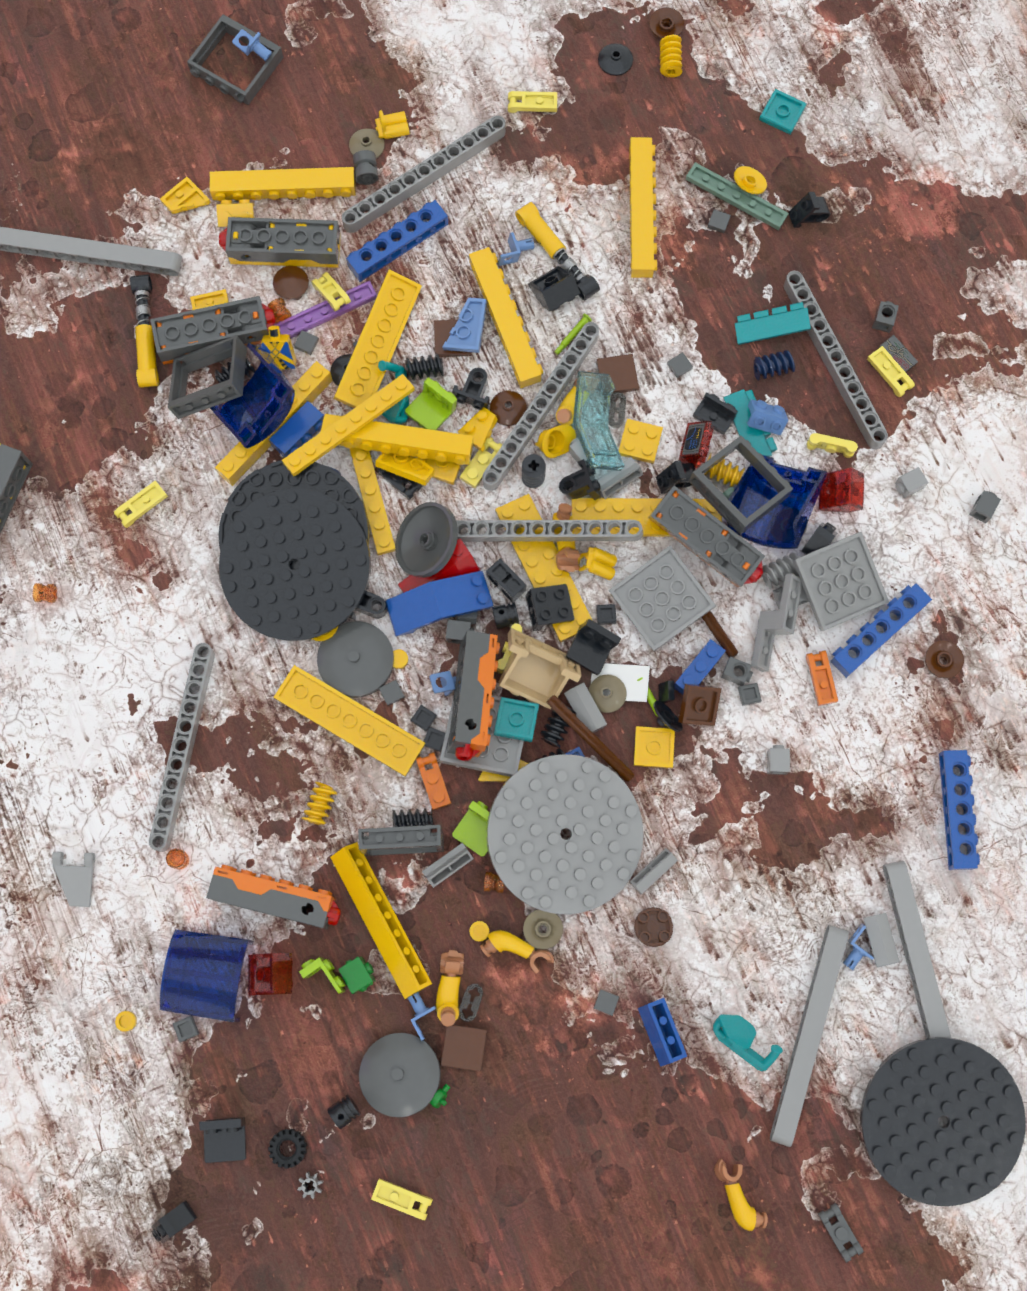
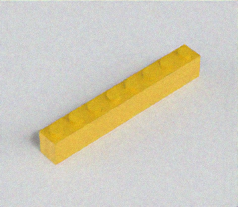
M631 137L629 145L631 278H653L654 271H657V260H654V254H657V243H654V238L657 236V227L653 226V221H656V210H653V205H656V194H653V188H656V177H653L656 161H652V156H655V145H652V138Z
M354 167L210 172V194L212 199L216 201L260 200L268 198L277 200L279 198L296 199L298 197L309 199L315 197L331 198L333 196L350 197L356 196Z
M489 247L470 253L469 263L484 299L487 300L488 310L520 389L541 382L542 366L540 363L537 364L535 360L537 355L533 347L530 348L528 343L530 338L527 331H523V320L521 316H517V306L515 301L510 299L509 295L511 292L508 284L503 282V271L501 268L498 269L496 265L498 263L496 254L492 253Z
M316 361L215 467L218 474L233 486L271 446L269 439L307 401L312 403L333 381L331 373Z
M325 414L320 432L343 416ZM371 421L339 445L346 448H360L365 451L373 450L385 454L393 453L401 456H413L420 459H433L439 462L446 461L458 465H469L473 448V436Z
M358 842L343 847L330 858L404 999L428 987L432 982L366 857L359 850Z

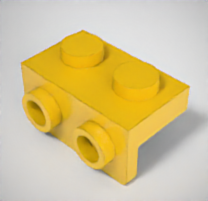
M239 199V203H232V200H221V204H216L218 227H227L228 217L254 218L255 203L250 202V199Z
M226 289L190 297L192 310L229 302Z

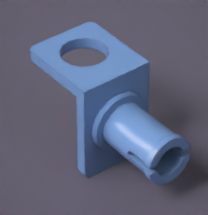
M241 29L232 40V43L247 56L254 51L264 61H267L272 54V51L260 43L259 32L253 38L245 30ZM246 37L249 40V44L242 46L239 43V38Z
M511 232L508 238L511 252L500 255L498 265L502 266L518 262L521 251L534 249L533 239L517 241L514 233Z
M450 671L429 676L435 694L444 692L445 696H449L455 690L456 676L452 677ZM441 677L442 688L436 685V679Z
M862 923L848 942L853 945V950L843 961L851 970H854L863 956H867L871 960L874 959L871 954L855 943L866 928Z
M417 992L413 994L417 1003L413 996L407 999L416 1013L411 1022L422 1041L425 1037L416 1020L434 1011L436 1006L430 1009L429 1007L426 1008L419 995L420 993Z

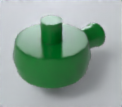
M445 1084L442 1089L437 1090L430 1102L432 1107L439 1108L441 1105L445 1106L447 1104L445 1100L447 1092L451 1088L450 1086Z

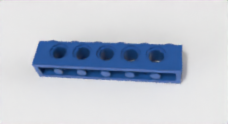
M436 200L426 203L422 209L411 213L402 222H397L387 232L384 231L373 241L366 242L361 249L351 252L346 258L349 269L359 282H362L447 226L448 215ZM385 248L384 251H379L378 249ZM364 258H371L368 261L363 260Z
M917 583L912 587L908 585L900 592L902 596L899 599L893 598L887 604L889 608L885 612L881 609L873 617L875 619L874 622L871 624L867 622L859 629L861 633L858 636L854 634L846 641L848 645L844 649L840 646L832 654L834 658L830 662L846 678L932 600ZM903 601H908L911 608H906ZM890 613H894L897 616L896 621L890 618ZM876 625L881 626L884 629V633L878 632ZM862 638L869 639L870 645H865L862 642ZM849 650L855 651L857 657H856V658H852V657L849 655L848 651H849Z
M967 750L942 751L939 753L948 869H977L980 864V856L976 853L978 836L974 831L976 815L973 814L974 795L971 794L970 787L973 784L972 775H969L971 758L967 754ZM954 766L959 768V776L953 773ZM955 786H959L961 788V795L955 793ZM957 805L963 808V815L957 813ZM959 825H962L965 828L964 835L959 833ZM961 844H963V845L966 846V848H967V853H966V854H962V853H961V851H960V845H961Z

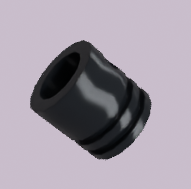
M512 602V605L507 603V606L503 604L492 607L497 629L510 627V624H519L515 602Z
M348 1094L346 1098L343 1097L341 1099L342 1101H337L327 1109L330 1117L340 1130L352 1122V1118L356 1119L357 1115H361L359 1108Z

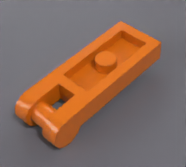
M824 650L819 651V654H806V661L809 666L818 706L837 703L838 697L827 652ZM821 661L822 665L816 666L815 662Z
M430 753L429 756L424 758H416L432 809L435 810L450 805L451 801L435 753ZM432 763L433 768L426 770L424 765Z

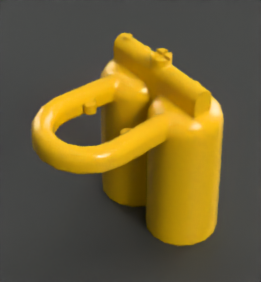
M382 110L379 111V118L375 119L377 126L375 128L380 139L410 135L405 111L383 115Z
M589 547L588 552L581 553L580 558H578V571L588 570L592 574L611 580L615 575L613 567L617 562V557L602 549ZM585 557L587 559L586 565L580 567V560Z

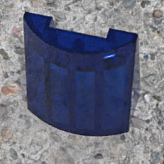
M248 343L247 347L258 357L261 363L252 378L243 387V396L210 408L245 448H250L260 443L281 425L292 407L295 390L269 352Z
M763 455L764 459L777 470L778 474L790 483L793 490L786 500L741 535L728 522L727 527L739 536L763 546L778 549H797L826 478L827 471L808 467L807 471L776 464L773 457ZM750 464L730 496L729 501L748 518L779 492Z
M175 929L163 969L160 1010L228 1022H240V1018L235 1017L240 976L247 946L253 945L254 941Z

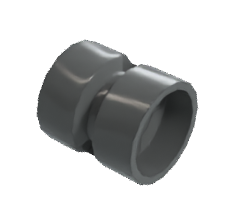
M370 150L356 152L353 155L356 182L361 185H370L377 182L379 178L375 153Z

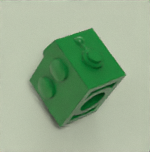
M356 957L354 960L350 959L346 961L344 966L338 969L351 994H356L359 991L364 992L368 986L376 982L372 974L374 972L373 967L369 962L366 963L363 957Z

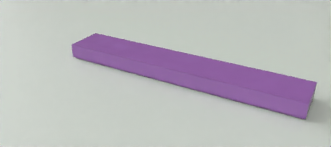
M369 280L346 291L351 302L347 305L343 304L336 312L327 301H324L273 326H279L280 334H288L291 339L299 335L302 330L306 332L375 300L377 294Z

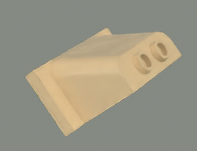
M513 628L508 632V650L512 653L500 677L499 686L509 690L515 696L520 695L531 703H538L551 709L547 704V700L552 695L558 698L569 679L576 682L580 680V665L566 658L567 653Z

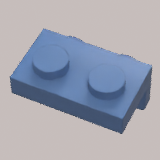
M751 399L748 404L751 416L747 425L781 435L789 421L784 408L779 405H769L762 400L756 401Z

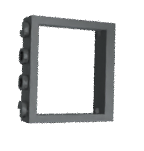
M223 14L189 58L187 64L190 73L194 77L202 78L208 85H214L222 93L229 94L236 101L249 105L284 58L282 49L260 35V43L272 51V54L245 91L203 68L202 64L226 32L236 37L241 29L245 30L253 38L257 34ZM246 37L239 38L242 42L249 44V40Z
M237 335L174 359L168 408L178 419L243 396L247 347ZM232 357L229 380L186 395L188 373Z
M739 436L693 471L689 482L740 535L786 500L793 490L790 483L784 480L777 470L764 459L763 455L758 453L751 443L742 436ZM736 449L779 492L748 518L704 475V473Z
M441 825L358 829L359 850L365 856L444 852V836ZM431 829H437V832L431 833Z

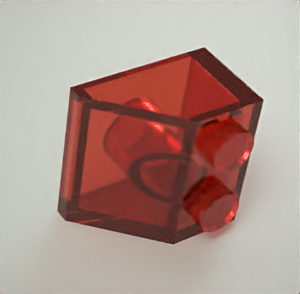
M292 953L248 955V996L292 994Z

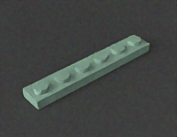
M696 162L686 175L685 180L778 231L788 217V212L755 194L744 191L738 185Z

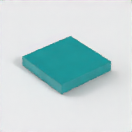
M775 89L759 120L791 135L807 103Z
M501 697L494 735L532 742L539 704Z

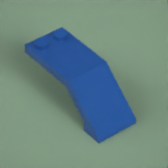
M483 570L428 582L385 600L396 637L414 633L417 629L442 619L486 610L494 606Z

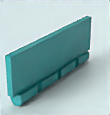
M803 302L790 304L791 311L789 312L787 311V306L772 308V315L770 316L768 309L754 312V319L752 320L750 313L737 316L738 323H735L738 345L811 330L808 307L804 308Z
M743 389L723 397L725 403L733 405L738 411L733 422L739 436L748 440L752 447L763 455L764 459L772 456V452L777 450V446L773 437L765 439L771 433L747 425L751 416L748 404L751 399L756 400L753 391L745 392Z

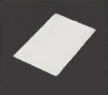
M605 663L599 675L592 673L591 683L602 675L616 676L626 687L627 696L625 701L647 702L650 666ZM604 690L603 695H610V690Z

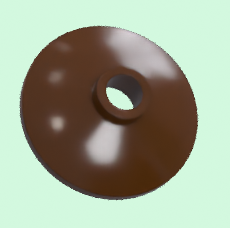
M664 7L656 10L651 15L649 27L652 33L661 39L668 35L679 36L684 28V19L679 11Z
M509 390L495 395L490 403V412L496 415L497 423L504 426L516 425L527 410L524 398L519 393ZM507 403L512 405L510 408L505 407Z
M943 640L933 643L928 648L925 654V663L933 675L939 678H951L962 670L964 656L956 644ZM940 658H944L946 663L942 664Z

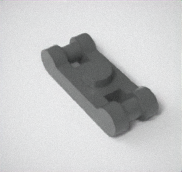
M836 1203L832 1204L827 1211L824 1212L822 1210L817 1213L846 1263L851 1261V1257L856 1254L859 1256L864 1253ZM835 1216L837 1221L831 1224L829 1219ZM850 1241L852 1247L846 1250L843 1245Z

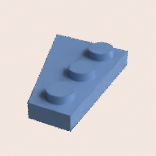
M467 299L458 316L459 319L455 327L451 329L450 336L442 347L443 350L480 352L487 308L486 299Z

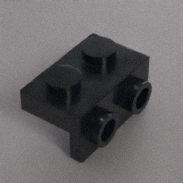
M706 392L703 400L693 413V417L725 435L736 418L738 411L733 405L722 402L715 394Z

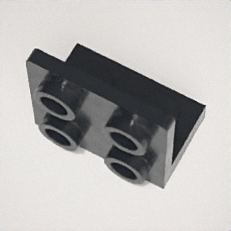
M567 584L532 588L525 595L533 631H539L545 625L574 620Z
M588 619L580 625L566 654V658L593 674L599 675L610 650L619 644L621 637Z
M245 1117L211 1119L199 1122L200 1130H204L205 1163L246 1159Z

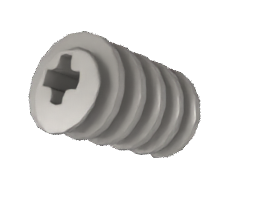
M792 552L789 556H784L783 559H777L776 563L770 562L769 566L763 565L762 577L769 589L772 588L771 582L776 586L779 585L778 579L784 583L785 574L794 573L797 577L799 576L793 563L794 559L799 558L796 553Z

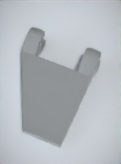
M53 852V867L69 906L91 907L95 853L84 854L83 867L62 866L64 853Z

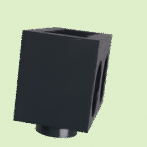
M501 558L486 570L487 578L511 602H515L526 592L527 585Z

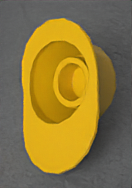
M562 424L542 431L535 445L539 447L546 457L555 458L569 452L570 443L576 438V433L572 426Z

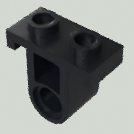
M808 192L788 212L794 228H800L801 223L822 222L831 216L825 198L816 197L815 192Z
M482 368L472 369L462 391L458 389L457 385H454L452 393L457 398L458 403L471 404L478 410H482L483 407L488 409L490 397L486 396L483 399L488 384L486 371ZM478 377L483 379L481 382L474 381Z
M585 459L577 462L582 468L581 470L564 477L559 483V490L570 500L582 498L586 495L591 496L594 500L601 498L599 492L601 486L594 476L596 474L595 468Z
M674 461L657 475V485L661 494H666L672 486H676L678 489L693 486L689 479L692 472L695 471L694 464H682L681 461Z
M822 522L801 552L806 555L829 545L838 534L835 531L836 527L828 522L826 524Z
M366 591L355 611L379 619L385 616L387 607L382 597ZM375 604L382 605L379 611L372 610ZM353 612L349 618L355 620V613Z
M185 1200L151 1226L153 1229L151 1231L156 1241H161L163 1244L198 1217Z

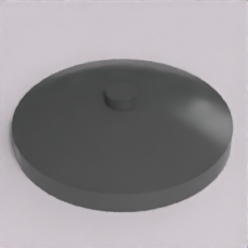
M427 502L417 506L406 516L399 528L395 544L397 561L406 573L415 577L425 578L438 573L448 563L455 550L458 538V527L453 513L441 504Z
M353 621L339 625L337 632L330 639L322 641L318 650L317 666L324 682L351 698L364 697L375 693L380 687L384 686L393 671L394 653L389 639L379 628L366 622Z
M407 1033L389 1034L373 1043L365 1053L359 1070L360 1087L367 1102L378 1112L391 1117H408L425 1109L437 1092L441 1079L440 1064L434 1050L424 1040L421 1041L419 1037Z

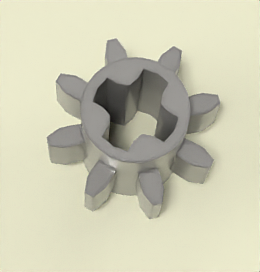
M307 1172L306 1179L299 1178L302 1186L297 1190L304 1192L303 1198L311 1195V1198L314 1199L315 1191L318 1193L322 1192L319 1185L324 1181L317 1179L318 1173L310 1176V1173ZM312 1180L314 1182L313 1186L315 1188L308 1190L307 1183H309Z

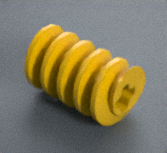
M678 35L665 36L659 44L660 72L662 75L670 78L678 77L682 74V39Z
M723 459L704 473V475L710 472V479L716 475L717 482L723 478V485L730 482V487L738 485L745 468L739 472V465L732 469V462L725 465V459Z
M315 782L319 788L312 789L316 795H310L309 798L313 802L307 803L311 810H304L308 817H302L301 819L316 825L326 824L322 817H329L325 810L332 809L328 802L335 801L330 796L337 795V792L326 784Z

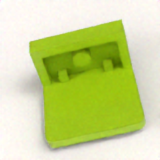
M428 377L424 381L423 391L405 409V414L424 429L437 430L456 410L457 398L453 393L443 389L437 381H433Z
M472 801L468 807L469 810L452 835L456 840L483 857L488 852L487 822L490 812L487 811L488 807L482 802L478 801L476 803Z
M319 957L316 960L310 959L301 965L303 969L299 973L303 979L311 977L322 969L338 994L345 992L343 987L346 984L340 976H335L332 971L335 968L329 959Z

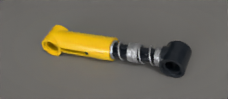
M532 202L527 203L515 212L519 223L530 231L551 259H557L558 264L562 265L561 268L573 274L581 293L579 297L585 301L600 291L599 284L595 278L582 273L581 269L577 267L576 262L571 259L572 257L566 254L565 245L543 220Z
M149 274L131 276V290L137 299L135 304L137 305L136 319L138 323L135 327L138 386L139 388L159 386L155 341L152 326L149 323L151 322L149 319L151 311L148 300L150 299L149 294L152 293L151 277Z

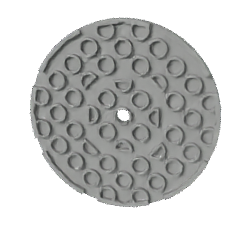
M554 755L540 758L525 765L504 783L490 809L487 822V847L494 870L499 879L514 896L541 911L554 914H577L595 909L610 901L625 887L638 865L643 846V823L636 799L625 782L615 772L590 758L577 755ZM564 828L570 831V837L567 840L562 839L560 835Z

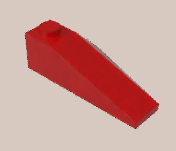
M458 539L450 560L438 573L425 578L409 575L398 586L404 593L428 582L478 572L480 569L463 541Z

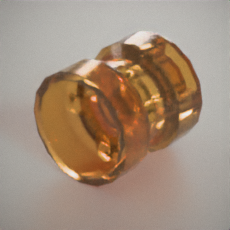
M278 298L268 304V307L273 309L276 323L292 316L289 309H286L284 299Z
M34 584V602H56V584Z
M172 849L166 855V863L171 868L177 870L184 869L189 864V855L181 849Z
M486 871L484 891L496 890L497 893H503L504 883L499 879L498 875Z

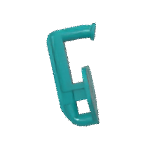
M384 360L379 361L378 368L380 371L389 370L395 372V379L402 374L407 378V372L403 366ZM408 396L382 415L391 423L404 424L409 417L405 414V409L409 406Z
M721 1014L713 1023V1031L718 1040L759 1071H766L783 1052L779 1045H772L771 1052L764 1059L751 1049V1044L756 1036V1030L751 1023L739 1015Z

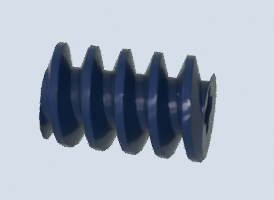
M784 350L783 353H771L769 356L763 355L762 358L756 357L754 359V374L758 381L760 380V375L766 379L767 373H769L771 378L774 377V371H776L778 376L781 375V370L788 374V368H790L792 373L795 372V363L788 350Z

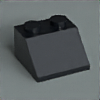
M559 266L528 283L529 288L542 307L548 311L559 309L560 305L574 300L577 295L581 294L573 274Z

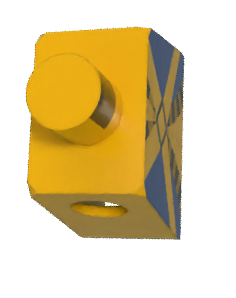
M270 326L268 328L269 335H264L261 341L260 370L295 369L297 360L290 336L288 334H280L279 326Z

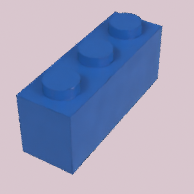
M307 401L269 439L271 446L284 458L312 439V435L316 431L321 430L324 414Z
M710 639L675 682L674 688L683 695L685 684L700 685L726 650Z
M665 998L638 1008L660 1067L687 1057Z

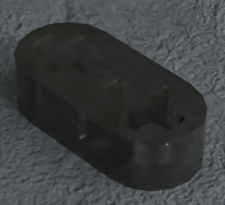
M620 392L613 393L609 400L608 424L612 428L621 427L625 419L626 397ZM616 398H619V400H620L619 408H616V407H615V406H616V402H615ZM615 413H618V422H614V419H612Z
M478 984L469 985L464 993L459 1008V1017L463 1021H472L477 1015L483 997V989ZM477 987L480 996H476L474 1001L471 1002L469 990ZM470 1003L472 1004L471 1011L474 1013L473 1016L465 1018L462 1010L467 1009Z

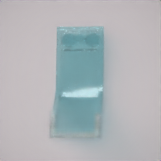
M579 371L577 375L573 426L590 468L621 471L625 465L608 427L610 396L615 390V386L609 374Z

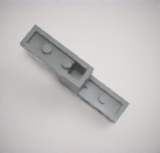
M792 573L785 574L780 609L777 611H760L751 665L762 672H769L775 635L794 634L802 583L800 578Z

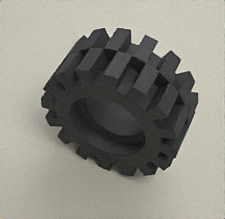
M284 1129L278 1132L270 1140V1147H268V1151H270L269 1157L272 1158V1162L280 1168L284 1167V1169L298 1165L307 1153L305 1137L301 1135V1132L295 1131V1129ZM285 1140L292 1141L296 1147L295 1153L290 1157L284 1156L280 1151V1146Z

